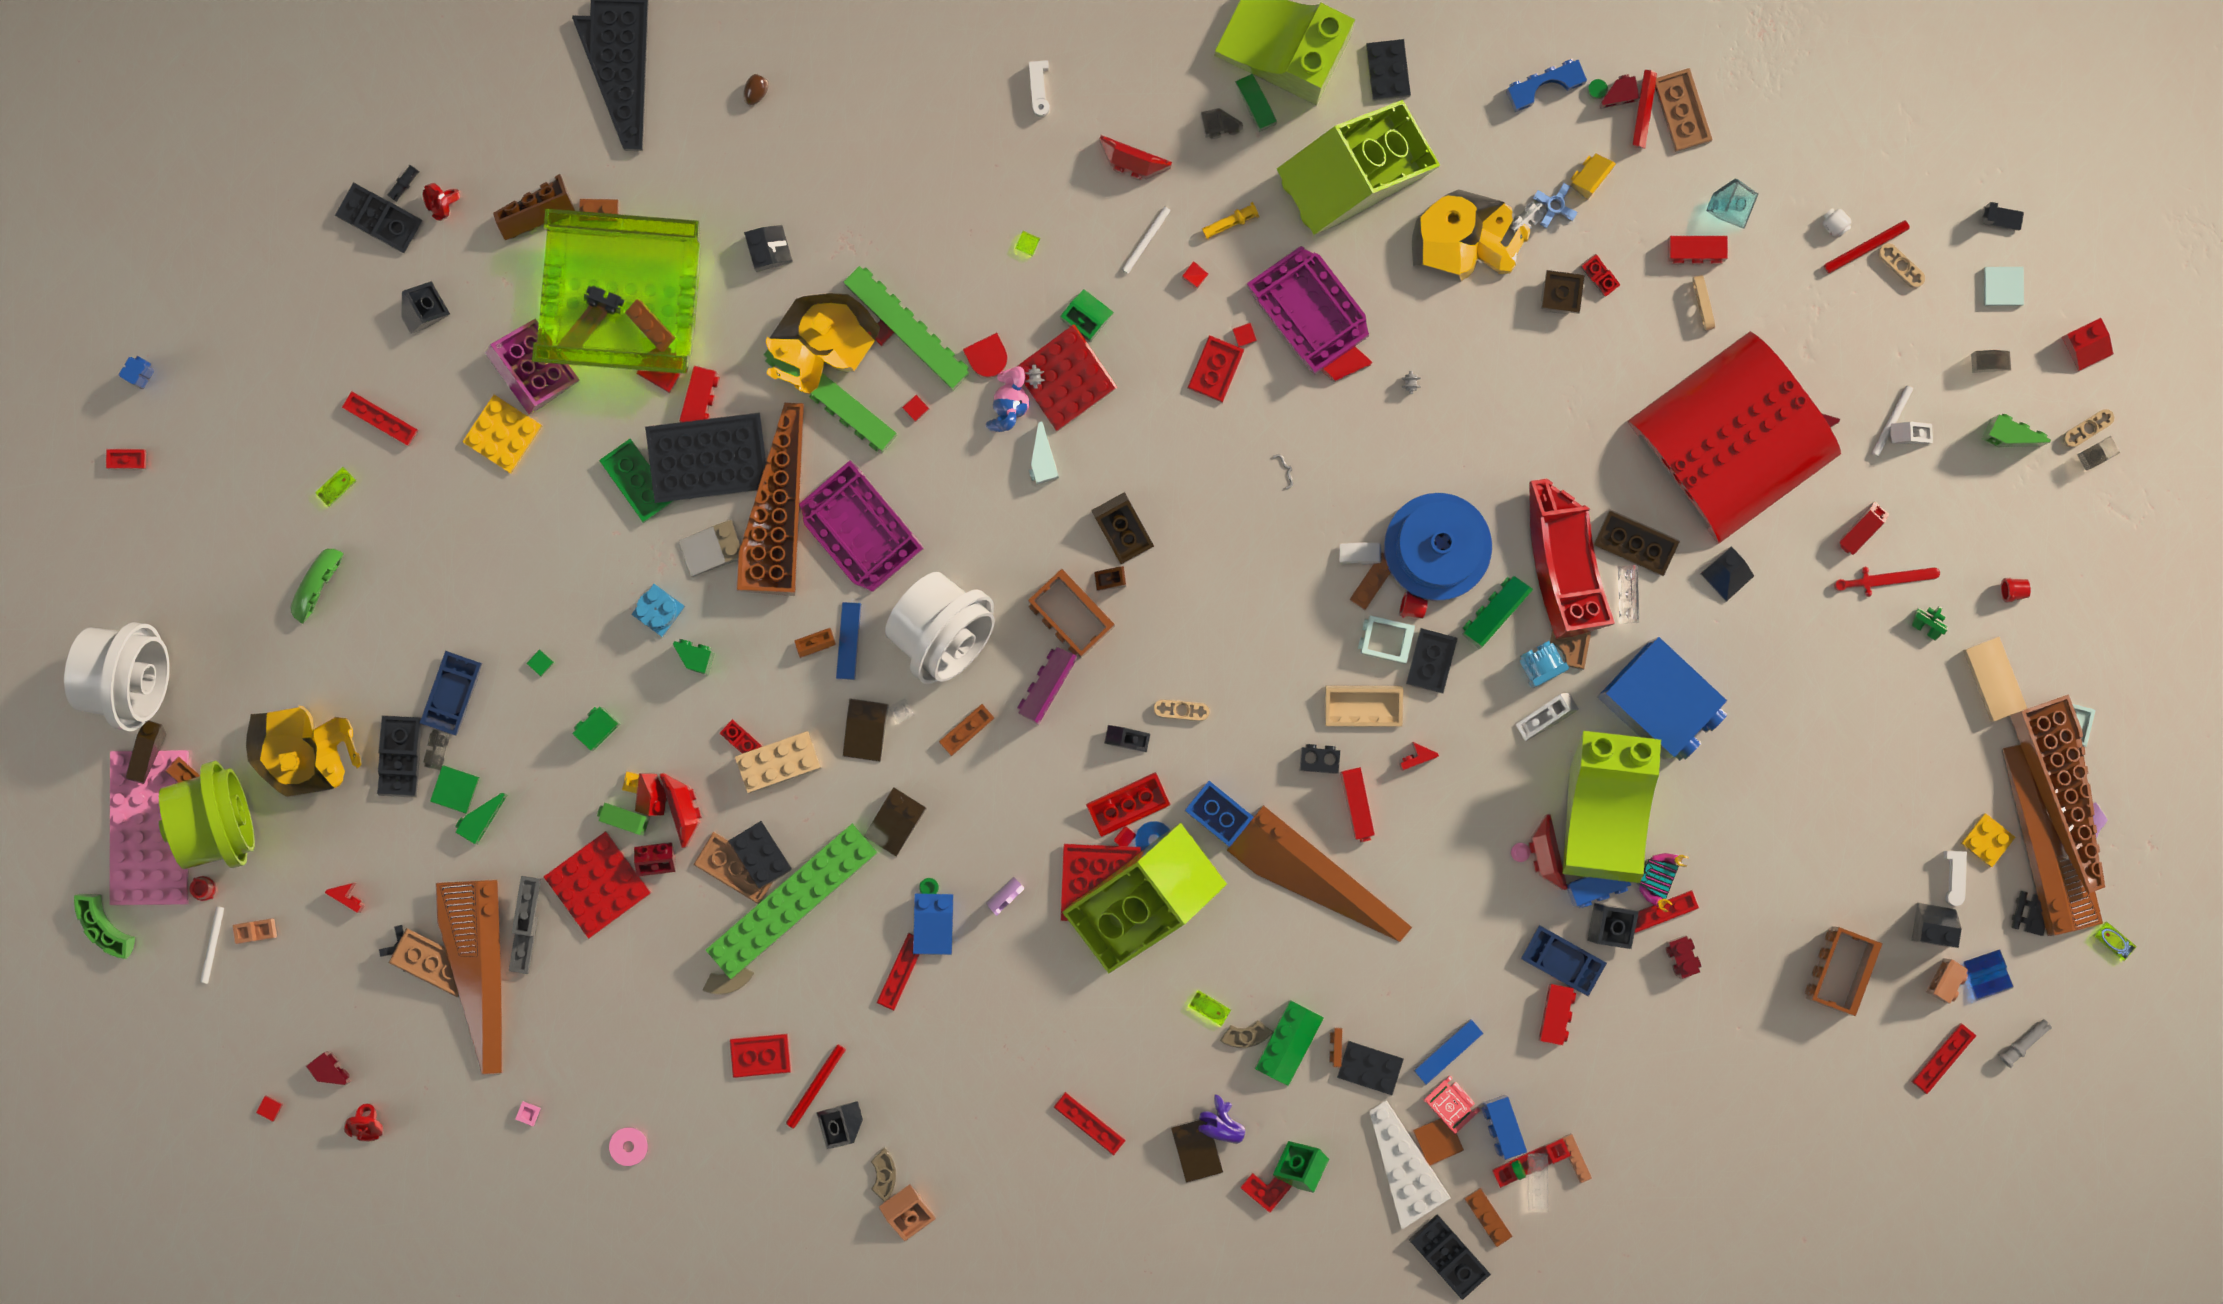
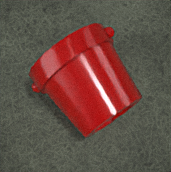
M2003 578L2001 594L2004 602L2009 603L2029 598L2031 587L2028 579Z
M1405 592L1401 601L1399 616H1402V618L1407 616L1423 619L1428 601Z
M200 876L193 878L189 891L195 899L206 901L213 899L216 892V884L210 877Z

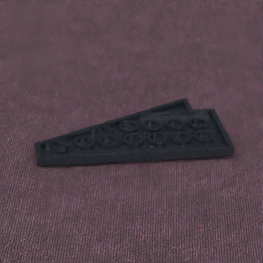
M591 0L590 16L572 15V19L623 150L643 151L649 0Z

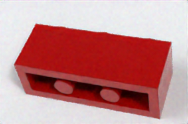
M1670 236L1668 238V261H1673L1675 265L1684 264V261H1692L1694 265L1704 264V261H1711L1713 265H1720L1728 259V236Z
M698 366L693 367L680 422L710 418L708 413L709 406H713L715 395L712 394L714 387L717 388L720 381L716 371Z
M1549 984L1539 1041L1563 1045L1564 1042H1567L1569 1031L1566 1030L1567 1023H1571L1573 1013L1570 1011L1571 1004L1575 1003L1576 993L1573 992L1574 988Z

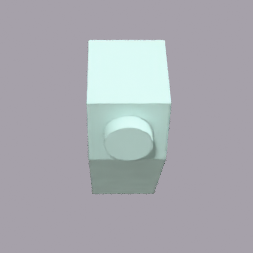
M1042 421L1038 423L1031 462L1032 469L1029 470L1031 480H1036L1037 484L1059 478Z

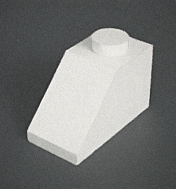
M1918 422L1891 424L1890 435L1892 443H1933L1932 424Z

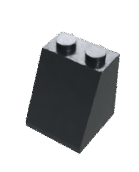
M1917 903L1911 941L1959 948L1962 928L1956 909Z

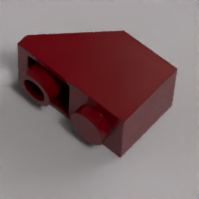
M326 1051L306 1065L317 1082L347 1085L351 1082L348 1079L350 1077L349 1073L344 1068L341 1069L337 1064L338 1059L332 1052Z

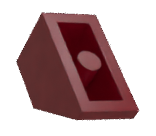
M1630 74L1619 76V79L1615 81L1599 105L1600 109L1638 102L1640 97L1636 77H1630Z

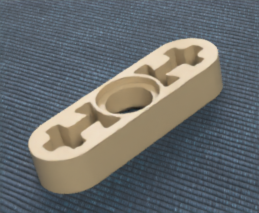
M1885 244L1879 249V258L1910 287L1918 288L1925 282L1924 273L1893 244ZM1884 249H1891L1892 251L1890 254L1893 257H1896V255H1898L1899 258H1897L1892 264L1890 261L1893 260V258L1889 255L1885 257ZM1898 261H1904L1907 264L1905 271L1898 270ZM1912 268L1913 271H1911L1910 273L1913 276L1919 275L1918 280L1920 281V283H1913V277L1910 274L1906 277L1904 274H1906Z
M1703 275L1695 276L1692 278L1703 328L1705 331L1715 329V321Z
M2103 409L2067 431L2063 436L2064 444L2070 448L2076 447L2107 428L2114 422L2113 412ZM2101 414L2109 416L2107 419L2108 423L2103 421L2097 424L2095 421L2102 418ZM2086 423H2090L2094 427L2091 434H2087L2084 431ZM2080 432L2081 436L2075 439L2076 443L2069 442V434L2074 436Z
M1159 700L1154 705L1155 714L1165 718L1203 721L1208 718L1210 713L1208 706L1203 703ZM1161 703H1165V707H1171V703L1175 704L1173 708L1174 715H1169L1171 711H1165L1164 714H1161L1160 710H1157V706H1161ZM1185 705L1187 713L1184 716L1178 715L1176 712L1177 706ZM1190 705L1194 706L1193 710H1199V707H1203L1206 714H1203L1200 718L1197 713H1192L1193 717H1189Z

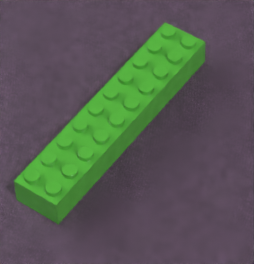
M852 823L706 949L707 953L730 979H733L878 854V852Z

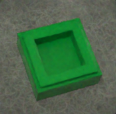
M539 649L526 664L542 677L554 662Z

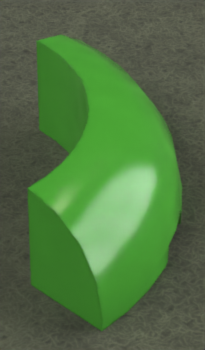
M336 549L323 550L303 578L290 606L293 617L300 623L304 624L313 613L321 595L319 592L339 568L344 555L341 551Z
M101 894L74 895L76 916L80 920L84 929L83 932L87 938L103 949L105 953L127 959L133 951L135 936L119 931L110 923L103 910Z

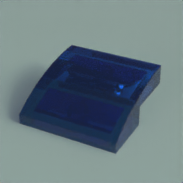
M2000 949L1963 962L1964 967L1968 969L1967 975L1976 1001L2013 989L2014 986L2007 972V965Z

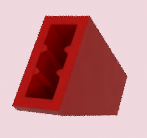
M1874 501L1841 538L1839 542L1841 544L1840 547L1846 553L1854 555L1885 523L1889 514Z

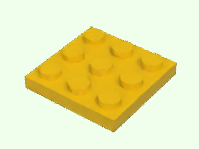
M493 394L462 442L509 473H512L542 428V425Z

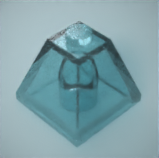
M1733 179L1713 193L1706 211L1720 220L1745 229L1758 193L1740 180Z

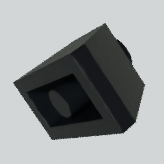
M1108 725L1104 744L1147 752L1150 733Z

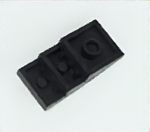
M354 182L334 215L402 253H405L423 221Z
M382 716L378 751L380 755L377 794L379 796L417 797L421 738L420 717Z
M1438 1214L1409 1239L1462 1300L1491 1275Z

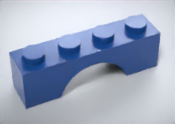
M1567 60L1559 68L1553 66L1544 70L1545 73L1539 76L1537 73L1527 77V81L1520 83L1519 80L1511 83L1506 93L1514 112L1532 106L1536 90L1544 84H1559L1567 91L1584 85L1587 79L1579 60Z

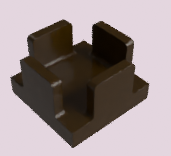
M1546 270L1542 288L1541 309H1547L1549 312L1559 314H1579L1585 275Z

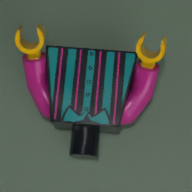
M1662 853L1646 859L1643 877L1637 885H1639V891L1648 902L1659 907L1664 912H1668L1664 905L1666 903L1672 905V903L1666 898L1678 867H1687V865L1682 864V859H1689L1688 856Z

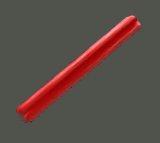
M1904 220L1824 265L1826 272L1831 273L1909 230L1908 222Z
M836 1045L786 1121L789 1127L793 1129L796 1127L846 1051L843 1046Z

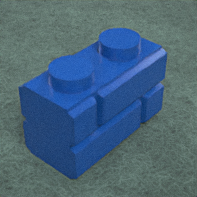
M136 356V358L129 357L124 364L125 367L121 369L119 377L144 389L148 383L147 379H150L154 373V370L150 368L151 363L139 356Z

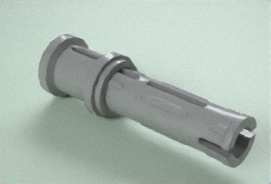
M2043 1019L2018 1043L2013 1042L2011 1044L2012 1047L2004 1054L2001 1053L1999 1057L2009 1068H2012L2014 1062L2020 1057L2025 1056L2027 1049L2052 1029L2051 1025H2048V1022Z

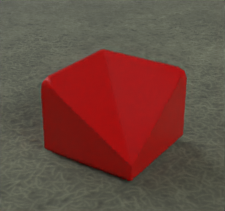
M1193 261L1182 278L1198 289L1209 274Z

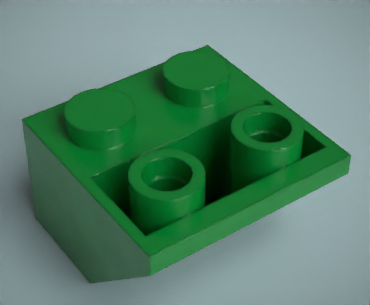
M1083 289L1062 313L1060 319L1068 326L1075 324L1082 336L1091 343L1114 312Z
M679 639V642L674 641L673 646L687 669L709 675L715 655L710 647L698 644V647H694L692 642Z
M594 707L587 714L589 717L585 721L581 720L573 728L575 731L572 734L591 751H594L620 725L603 707Z

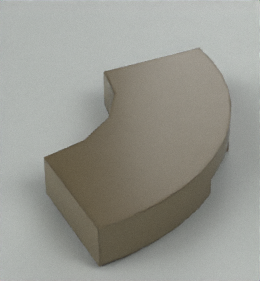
M745 968L733 979H730L726 974L718 975L711 973L703 991L712 994L734 992L748 983L754 972Z
M1258 1020L1247 1028H1236L1230 1025L1220 1041L1231 1047L1247 1048L1262 1043L1273 1031Z
M884 1147L871 1161L876 1171V1181L871 1190L886 1202L895 1186L896 1168L890 1153Z

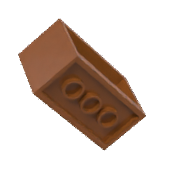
M1063 569L1058 571L1028 600L1030 603L1029 609L1036 616L1040 614L1043 617V624L1049 630L1053 628L1056 631L1055 636L1062 644L1066 641L1070 646L1068 650L1076 656L1079 655L1081 658L1115 627V624ZM1058 580L1105 627L1100 634L1095 635L1090 640L1091 642L1082 651L1036 603Z
M1832 927L1826 933L1825 940L1827 942L1825 948L1822 947L1819 952V964L1813 968L1811 974L1813 976L1812 983H1808L1806 987V999L1847 1015L1856 1016L1883 943L1840 927ZM1840 934L1867 944L1844 1007L1836 1005L1833 1001L1817 998Z

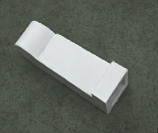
M1048 60L1029 62L1033 111L1038 117L1046 116L1050 109L1049 103L1045 100L1043 71L1049 70Z
M1944 851V859H1949V891L1946 893L1945 899L1951 906H1960L1965 901L1967 852Z

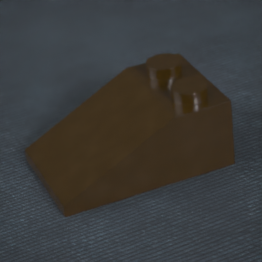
M1125 492L1091 510L1120 564L1154 547Z
M849 699L843 747L844 757L881 762L888 704Z
M893 787L864 837L897 857L927 808Z
M1199 1119L1171 1126L1186 1183L1223 1173L1215 1140L1199 1131L1200 1125H1207V1122Z

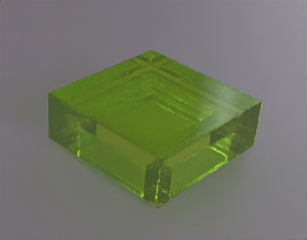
M1022 231L1015 249L1033 257L1040 238Z

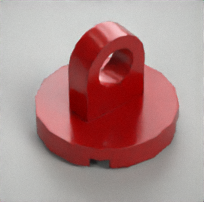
M435 183L425 185L422 195L428 211L431 210L433 212L432 217L438 221L447 219L450 212L449 204L460 199L459 190L449 189L442 191Z
M363 1104L357 1109L355 1117L348 1118L345 1121L344 1132L349 1137H352V1135L356 1136L359 1141H375L379 1139V1136H382L383 1125L376 1120L377 1112L373 1105ZM371 1111L367 1117L362 1116L364 1112Z

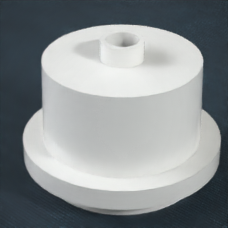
M933 572L918 580L901 597L889 616L885 633L887 638L911 658V673L922 683L929 684L936 681H947L957 676L970 665L987 643L995 623L993 616L994 602L981 590H972L966 593L942 573Z
M132 622L125 625L120 631L94 627L84 629L73 642L66 661L64 686L69 704L79 711L104 715L110 726L115 729L125 731L137 730L145 721H148L155 715L164 699L169 679V657L166 646L156 629L149 624Z

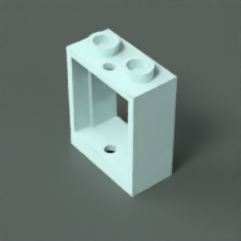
M1370 615L1369 619L1364 620L1362 630L1366 632L1364 638H1360L1358 649H1361L1360 654L1406 664L1415 626ZM1373 622L1405 629L1399 656L1367 649Z

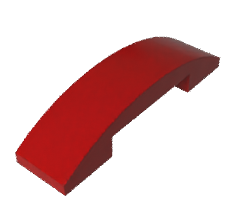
M1563 1138L1514 1158L1492 1169L1501 1188L1518 1180L1511 1165L1516 1160L1520 1161L1525 1174L1528 1175L1571 1155Z

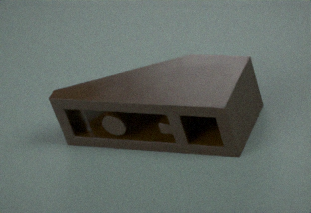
M145 721L141 726L125 778L127 780L141 784L145 783L167 735L162 724Z

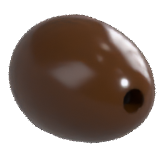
M754 74L747 80L743 92L746 104L752 106L763 99L769 87L767 79Z

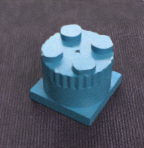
M653 584L650 590L640 597L637 607L631 615L663 637L685 606Z
M1547 641L1537 647V652L1533 653L1530 650L1520 656L1522 660L1519 662L1530 680L1528 683L1531 688H1535L1569 670V666L1566 662H1563L1554 643L1550 644Z

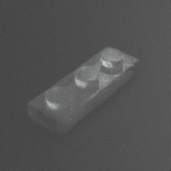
M1638 565L1618 566L1619 624L1639 623Z
M1547 1153L1528 1154L1529 1212H1549Z

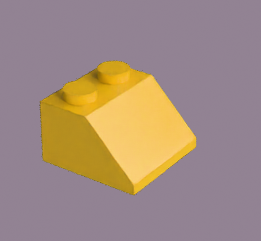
M1597 153L1593 157L1589 155L1582 164L1585 166L1581 172L1577 170L1571 177L1573 182L1570 186L1587 200L1616 165L1613 161Z

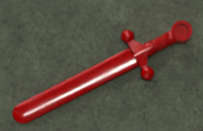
M1863 567L1862 573L1864 575L1862 579L1850 581L1839 579L1834 583V587L1837 591H1842L1850 587L1863 586L1866 590L1865 595L1870 597L1872 596L1870 587L1936 579L1940 576V570L1938 568H1926L1869 576V568Z

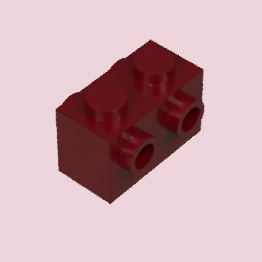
M673 843L634 847V865L637 877L676 872Z
M1681 936L1666 942L1667 947L1665 949L1668 957H1672L1674 963L1672 968L1676 976L1683 979L1700 973L1701 962L1698 956H1694L1693 949H1695L1691 938L1688 939L1687 936Z

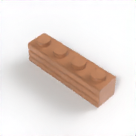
M1568 1134L1562 1137L1571 1155L1568 1158L1579 1182L1583 1183L1592 1179L1573 1135Z

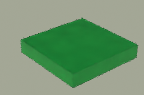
M442 765L430 802L467 814L480 777Z

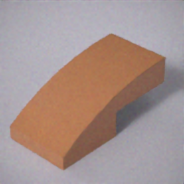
M274 918L233 925L235 944L277 937Z

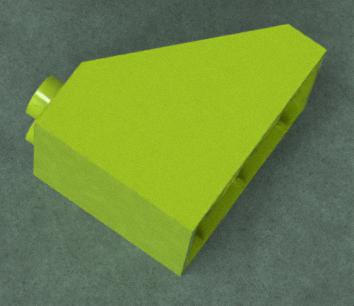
M1401 100L1334 126L1276 169L1282 178L1284 190L1292 196L1301 212L1302 222L1315 235L1341 224L1420 180L1437 169L1440 164L1404 101Z

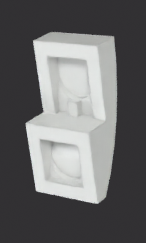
M1340 544V563L1342 565L1361 563L1362 565L1381 563V544Z

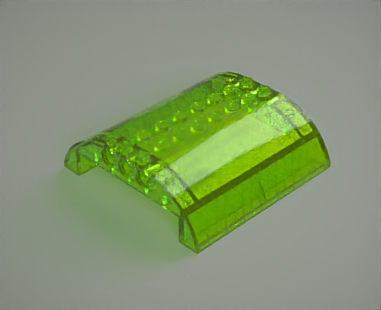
M545 209L544 228L547 231L538 338L537 342L533 344L532 362L687 374L693 348L701 246L700 222L697 220ZM588 286H595L606 290L604 298H607L609 292L621 296V299L625 301L622 307L618 306L620 314L607 313L602 321H599L598 318L603 311L598 307H593L584 319H579L589 306L586 304L587 301H584V294L589 295L586 293ZM636 299H640L675 337L674 341L664 352L659 351L625 314L626 310ZM592 317L593 320H587L586 318Z

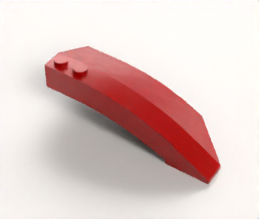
M1540 479L1529 482L1530 531L1539 586L1555 638L1573 637L1614 625L1615 622L1602 586L1591 534L1590 508L1574 501L1575 498L1564 490L1560 491L1554 487L1553 482L1550 480Z

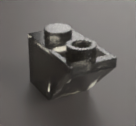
M1220 108L1201 112L1200 116L1205 138L1216 139L1220 138L1221 134L1229 133V135H1235L1240 133V130H1243V123Z

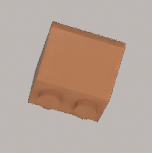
M1944 958L1926 993L1948 1004L1951 1001L1954 1002L1958 997L1959 992L1957 990L1960 984L1963 985L1967 980L1968 975L1966 973L1968 969L1952 959Z
M910 1184L879 1206L887 1222L904 1241L936 1219Z

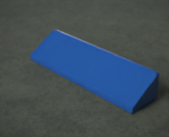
M842 602L836 679L855 680L861 603Z
M1470 1019L1413 1071L1427 1085L1484 1033Z

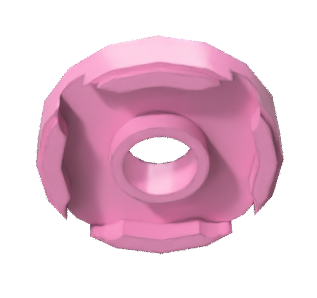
M632 1127L618 1130L609 1142L611 1157L623 1166L638 1164L645 1158L648 1151L646 1136L640 1130ZM626 1141L633 1143V1151L626 1152L623 1145Z

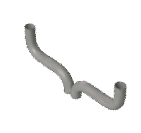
M1276 454L1273 458L1280 457L1284 467L1289 469L1287 475L1290 485L1285 487L1289 489L1293 486V480L1290 475L1292 471L1291 465L1287 466L1283 456Z

